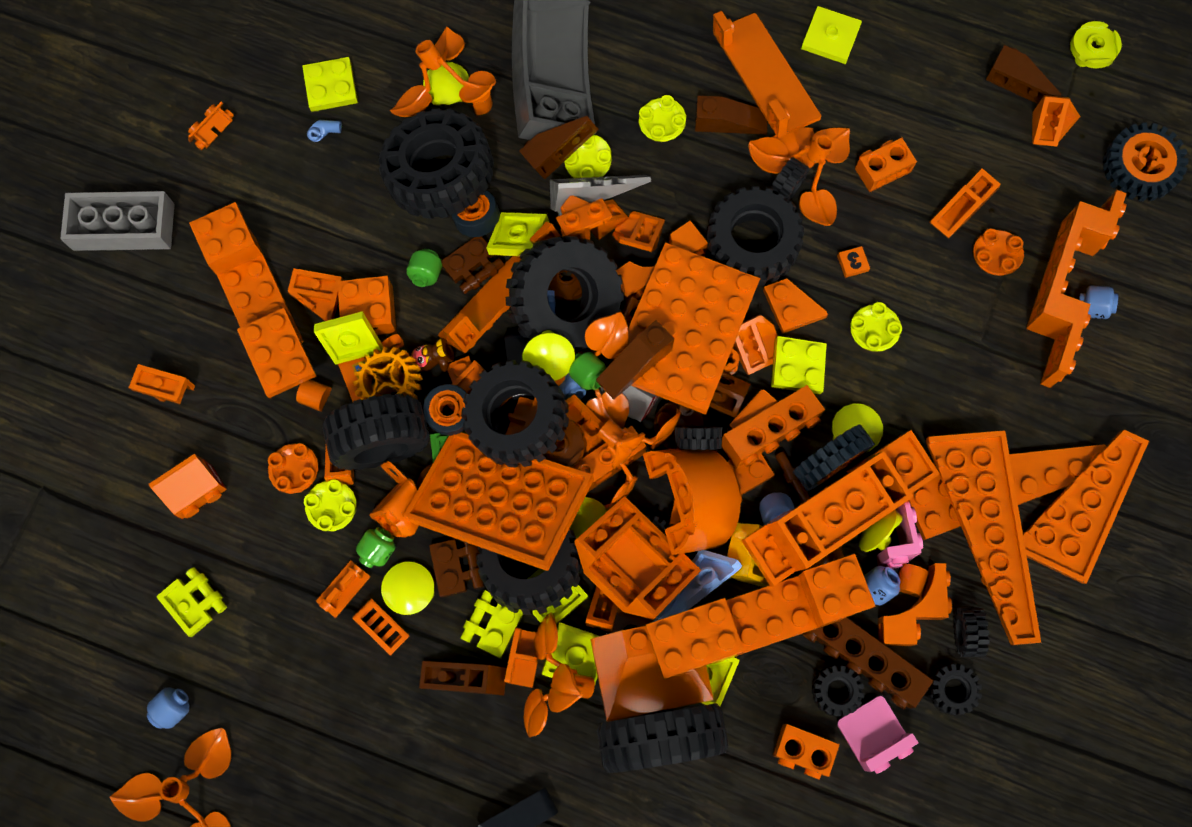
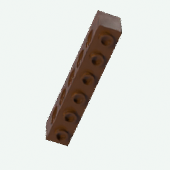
M847 617L831 624L835 628V636L833 638L825 636L823 627L801 634L813 643L818 641L825 646L823 651L832 658L837 659L839 657L847 663L846 668L852 669L854 674H863L869 679L868 684L881 693L883 690L893 696L891 701L902 709L906 707L916 708L933 682L932 679ZM848 640H852L857 644L858 650L855 655L848 653L846 650V642ZM871 656L876 657L880 662L878 671H873L868 665ZM894 673H898L902 677V685L899 688L895 687L891 682V677Z

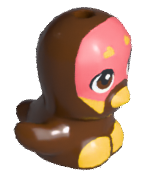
M444 338L437 339L434 345L426 344L419 346L411 353V356L416 359L415 364L421 368L420 372H427L438 364L441 370L446 372L448 363L454 360L453 349Z

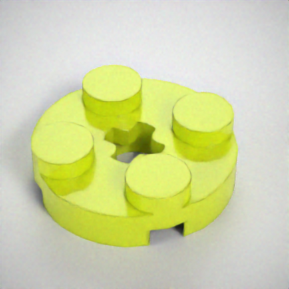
M1099 21L1087 22L1076 31L1070 43L1075 63L1080 67L1087 66L1089 68H1103L1111 65L1122 46L1121 38L1116 30L1112 32L1107 28L1108 24ZM1093 41H1096V45H1100L1101 47L1097 49L1094 48L1091 44Z

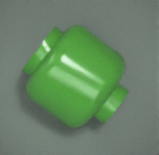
M422 249L412 254L406 273L416 286H431L438 280L442 269V261L433 250Z
M592 352L578 353L575 355V360L570 366L569 376L584 390H597L601 386L596 382V379L607 368V365Z
M380 527L368 529L356 546V552L360 556L359 561L369 568H372L373 565L384 566L396 548L393 535Z

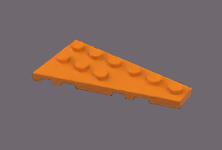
M1120 431L1023 533L1027 558L1082 584H1087L1149 441L1129 431Z

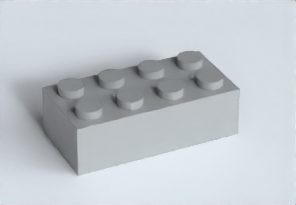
M165 191L65 193L61 240L73 251L171 249L174 203Z

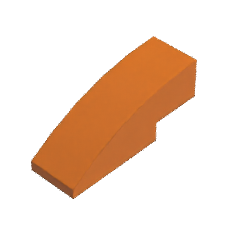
M982 168L930 223L949 239L1000 188L1001 184Z

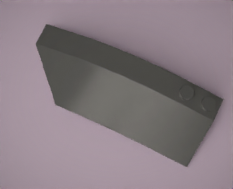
M514 0L512 81L518 138L531 140L539 133L584 116H588L595 124L588 74L589 4L591 3L589 0Z

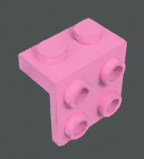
M909 501L895 509L903 516L902 522L896 527L900 545L887 547L876 555L878 566L886 565V567L892 569L903 566L902 564L908 563L921 554L923 540L921 534L916 532L915 523L917 522V515L914 507L910 506Z
M882 696L875 697L857 708L854 713L842 717L837 722L838 728L862 768L867 772L875 771L878 774L891 766L889 764L890 760L897 756L899 759L907 757L914 752L912 747L918 744L913 733H906Z

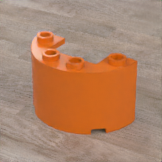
M668 449L644 453L643 457L650 479L659 478L667 473L681 519L680 523L665 529L671 554L678 555L713 549L725 544L736 529L740 516V504L742 502L734 470L718 452L709 449Z

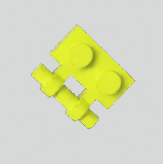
M195 567L186 573L191 579L189 583L185 585L180 579H176L156 596L188 637H193L213 620L207 613L211 607L218 614L227 608L222 601L223 597L221 594L210 587L207 583V577L203 573L200 574ZM197 589L205 597L200 603L192 594Z
M484 590L481 598H477L474 604L476 608L470 620H466L463 626L465 630L460 639L470 643L473 635L476 634L481 637L477 644L478 648L502 659L523 613L521 609L514 613L509 611L506 606L502 607L498 604L497 607L490 605L493 596ZM485 612H487L492 617L486 629L479 627V624Z

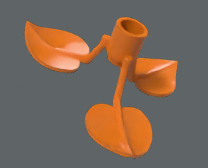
M446 27L435 45L431 40H425L416 47L415 52L422 61L419 66L423 72L425 87L417 85L407 90L390 111L399 117H412L428 107L432 101V96L428 93L431 87L427 68L436 70L442 65L463 85L459 91V97L466 103H473L483 98L492 89V86L496 84V79L487 71H478L471 74L468 81H465L446 63V60L456 58L465 46L464 39Z
M849 128L820 130L812 136L811 146L806 145L804 149L791 157H787L788 149L779 139L764 137L749 142L748 147L752 159L757 166L768 173H780L786 162L790 161L793 157L797 159L805 153L808 154V159L811 162L818 163L819 165L811 187L812 192H805L801 195L799 207L803 215L809 220L824 226H831L837 215L836 201L829 191H817L816 187L823 165L826 163L825 160L830 163H842L849 156Z
M619 311L590 323L585 332V341L590 349L582 352L578 351V353L592 352L597 357L602 353L608 359L617 358L628 345V326L623 313ZM565 376L555 381L558 386L564 382ZM599 388L595 390L597 397L589 399L586 406L604 424L611 419L618 426L624 428L629 414V402L626 396L621 393L613 400L606 391L601 395Z
M679 409L676 410V415L665 423L658 434L650 439L645 438L643 432L636 434L629 431L626 427L622 429L611 419L599 430L597 436L609 445L607 448L615 456L612 467L616 469L621 466L626 474L625 483L617 491L611 503L604 505L607 511L624 496L627 497L638 479L636 476H632L624 463L631 455V452L641 442L652 445L651 448L653 450L663 444L673 433L681 414Z
M550 612L543 619L537 629L534 639V651L538 659L544 660L546 658L548 662L557 666L553 674L549 694L543 696L541 689H535L526 700L524 724L529 737L539 735L545 727L548 716L547 701L550 710L558 713L570 707L580 698L589 699L593 695L595 688L593 677L579 675L576 669H571L567 664H562L552 657L558 642V632L553 612Z
M223 728L211 730L197 738L189 746L185 753L184 763L187 768L195 770L192 774L182 775L180 779L169 777L163 782L153 774H139L110 796L112 803L126 817L143 822L155 818L160 813V800L164 799L172 803H179L197 818L199 822L190 827H231L230 822L223 814L212 812L204 819L185 800L189 795L188 780L196 778L199 774L208 779L216 778L222 775L229 767L231 747L226 730Z

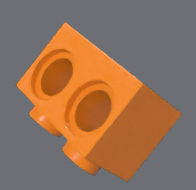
M900 138L896 141L889 140L885 142L879 149L873 152L868 150L861 154L855 170L868 191L872 192L911 173L917 160L903 138ZM891 156H896L899 160H894ZM869 166H875L878 170H872Z
M574 394L565 400L569 412L565 414L569 420L577 423L584 433L585 440L587 441V448L583 455L585 457L605 443L597 436L604 423Z
M783 724L772 756L779 758L778 764L790 769H794L795 765L805 768L804 774L820 780L821 775L830 776L840 744L791 725ZM791 739L798 744V752L793 756L788 755L785 750L787 741ZM816 750H820L824 755V762L820 766L814 765L811 759L813 752Z

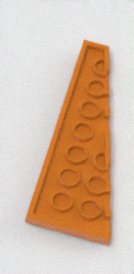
M992 431L926 438L930 454L940 473L943 485L1010 645L1041 643L1006 432Z
M1106 445L1009 454L1018 505L1068 487ZM940 475L912 493L913 498L908 501L910 506L914 507L916 511V525L923 541L961 527Z

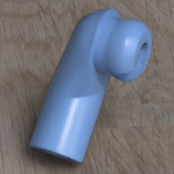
M318 120L307 131V137L313 142H318L328 133H341L342 123L341 121Z

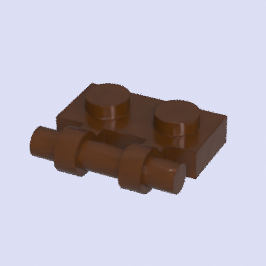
M482 236L474 237L442 260V268L455 284L463 278L466 281L459 286L464 294L472 289L475 291L480 287L481 282L488 277H494L498 274V270L505 266L500 258L492 263L489 261L495 255H489L486 248L488 244ZM480 266L484 268L474 276L471 274V272H473Z
M455 539L429 545L441 598L467 592L465 581L472 580L474 589L484 587V583L478 573L479 567L476 564V556L480 553L477 549L478 546L464 542L465 547L458 549ZM467 557L470 570L462 571L460 558Z

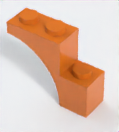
M935 563L928 567V579L922 598H919L911 608L898 615L878 618V640L885 646L917 645V640H920L921 628L920 624H916V619L943 620L949 618V614L952 611V601L948 597L947 587L950 586L951 576L950 572L946 571V563Z

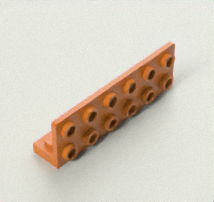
M722 11L713 14V34L778 138L821 120L820 112L756 13L734 22L730 18L727 19Z
M545 222L530 238V241L534 244L540 240L561 236L553 224ZM512 256L504 264L505 266L498 270V274L492 277L438 334L440 339H446L450 345L463 353H466L475 346L478 339L510 308V306H506L505 297H509V288H506L507 279L512 278L513 272H511V268L514 262H520V256Z

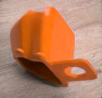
M386 461L382 463L381 467L398 484L370 513V517L393 536L410 537L416 533L419 525L411 523L403 515L415 496L417 488L412 479L406 478L391 462Z

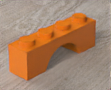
M688 221L670 234L669 244L705 257L708 242L691 221ZM629 261L616 270L617 274L622 277L623 284L620 286L621 292H624V300L631 296L639 301L641 300L655 266L642 267Z

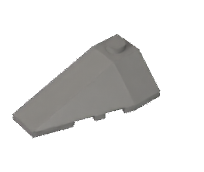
M647 175L550 179L551 209L558 211V215H562L561 206L569 196L573 195L589 203L601 198L606 200L651 182V177Z

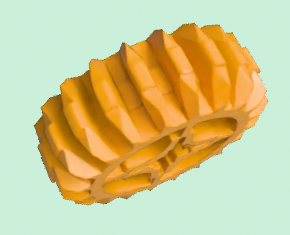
M383 346L382 352L374 349L373 357L368 354L365 355L367 360L365 364L358 362L362 369L361 371L354 372L355 376L359 379L353 381V384L358 388L355 394L361 397V400L398 392L396 394H403L404 396L411 395L418 399L414 392L415 390H422L421 386L417 384V382L423 380L422 376L417 374L421 371V368L415 364L416 359L413 356H409L407 351L402 350L400 352V349L394 346L390 350L388 347ZM404 369L405 379L402 385L400 378L403 374L401 371ZM373 377H374V378H375V385H374V387L372 388V379H373ZM381 377L390 379L395 385L387 383Z

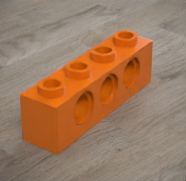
M808 385L725 433L722 437V449L736 468L743 464L748 467L759 459V454L764 451L769 454L780 446L779 442L784 439L791 441L801 433L799 430L807 426L810 429L821 421L819 417L825 409ZM789 413H795L799 420L793 419ZM768 425H774L779 432L771 431ZM752 437L756 439L758 445L749 443L747 438Z
M633 426L627 428L629 431L638 434ZM641 442L631 452V455L624 462L626 466L646 453L647 446L644 442ZM607 443L582 458L578 464L572 467L593 475L594 481L589 491L622 470L621 466L616 469L612 467L615 456L607 448L609 446Z

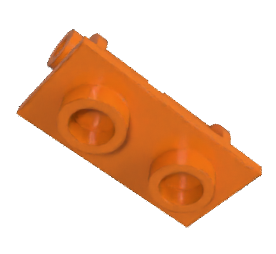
M222 102L217 106L212 104L204 113L206 118L201 123L195 122L188 130V133H190L188 141L191 143L195 139L196 142L194 144L200 150L207 149L218 137L211 129L215 127L222 133L232 123L233 113L228 109L223 111Z
M601 198L558 216L556 220L561 227L562 236H576L585 232V229L588 227L592 229L599 225L607 224V221L612 218V214Z
M350 560L316 602L322 609L337 618L371 576Z

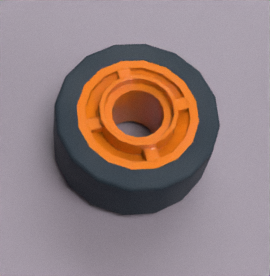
M485 191L483 196L477 197L478 201L472 206L469 205L463 212L451 214L457 229L463 235L468 237L487 235L494 230L500 218L499 208L494 196L488 191Z
M444 384L437 386L428 393L424 399L423 413L426 422L433 430L449 436L460 434L464 431L463 423L465 420L461 417V411L463 407H467L463 402L466 391L457 385ZM447 404L455 405L453 414L449 416L443 415L444 406Z

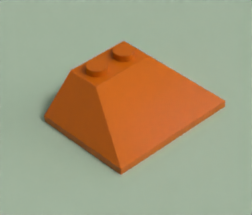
M625 496L574 541L584 574L622 612L653 620L701 571L684 553L672 555L666 535Z
M646 626L621 630L590 639L607 722L714 700L706 665L663 679Z

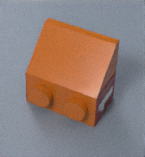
M193 454L149 483L150 488L173 515L181 519L194 516L199 512L200 507L206 503L215 502L222 496L221 493L227 490L212 465L196 454Z

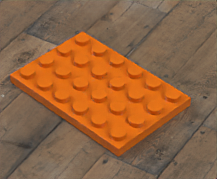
M665 242L628 327V345L656 320L673 336L674 343L672 351L631 386L706 415L760 278Z
M461 432L447 438L403 517L416 525L549 571L594 478L590 473L546 459L541 462L534 459L532 460V465L523 467L520 463H518L516 468L508 467L505 463L502 465L497 464L473 445L469 440L468 434Z

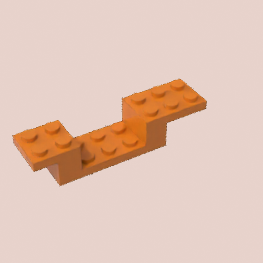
M1116 190L1100 208L1080 201L1061 223L1026 327L1027 330L1055 340L1041 380V385L1051 388L1058 381L1061 382L1067 374L1070 375L1076 365V360L1073 359L1075 352L1079 351L1084 339L1081 337L1082 330L1087 327L1091 315L1088 314L1091 304L1064 295L1068 286V281L1065 280L1067 273L1072 271L1076 261L1073 258L1074 252L1079 251L1094 256L1100 249L1103 250L1110 239H1115L1120 228L1117 225L1118 218L1122 217L1127 206L1124 203L1127 194L1125 192Z
M234 202L189 222L205 260L217 275L239 323L240 328L237 331L266 396L271 398L316 377V373L302 345L304 341L258 241L248 228L237 203Z
M912 430L907 431L847 471L848 474L794 509L783 512L741 540L770 587L775 586L796 571L808 569L913 498L912 493L940 475Z
M855 554L805 570L799 576L779 582L775 586H767L729 600L723 598L646 624L645 626L663 679H667L838 622L848 616L876 606Z

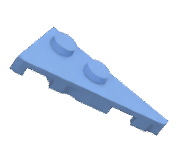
M698 551L692 562L701 571L652 622L687 611L739 571L742 567L741 563L737 559L710 551Z

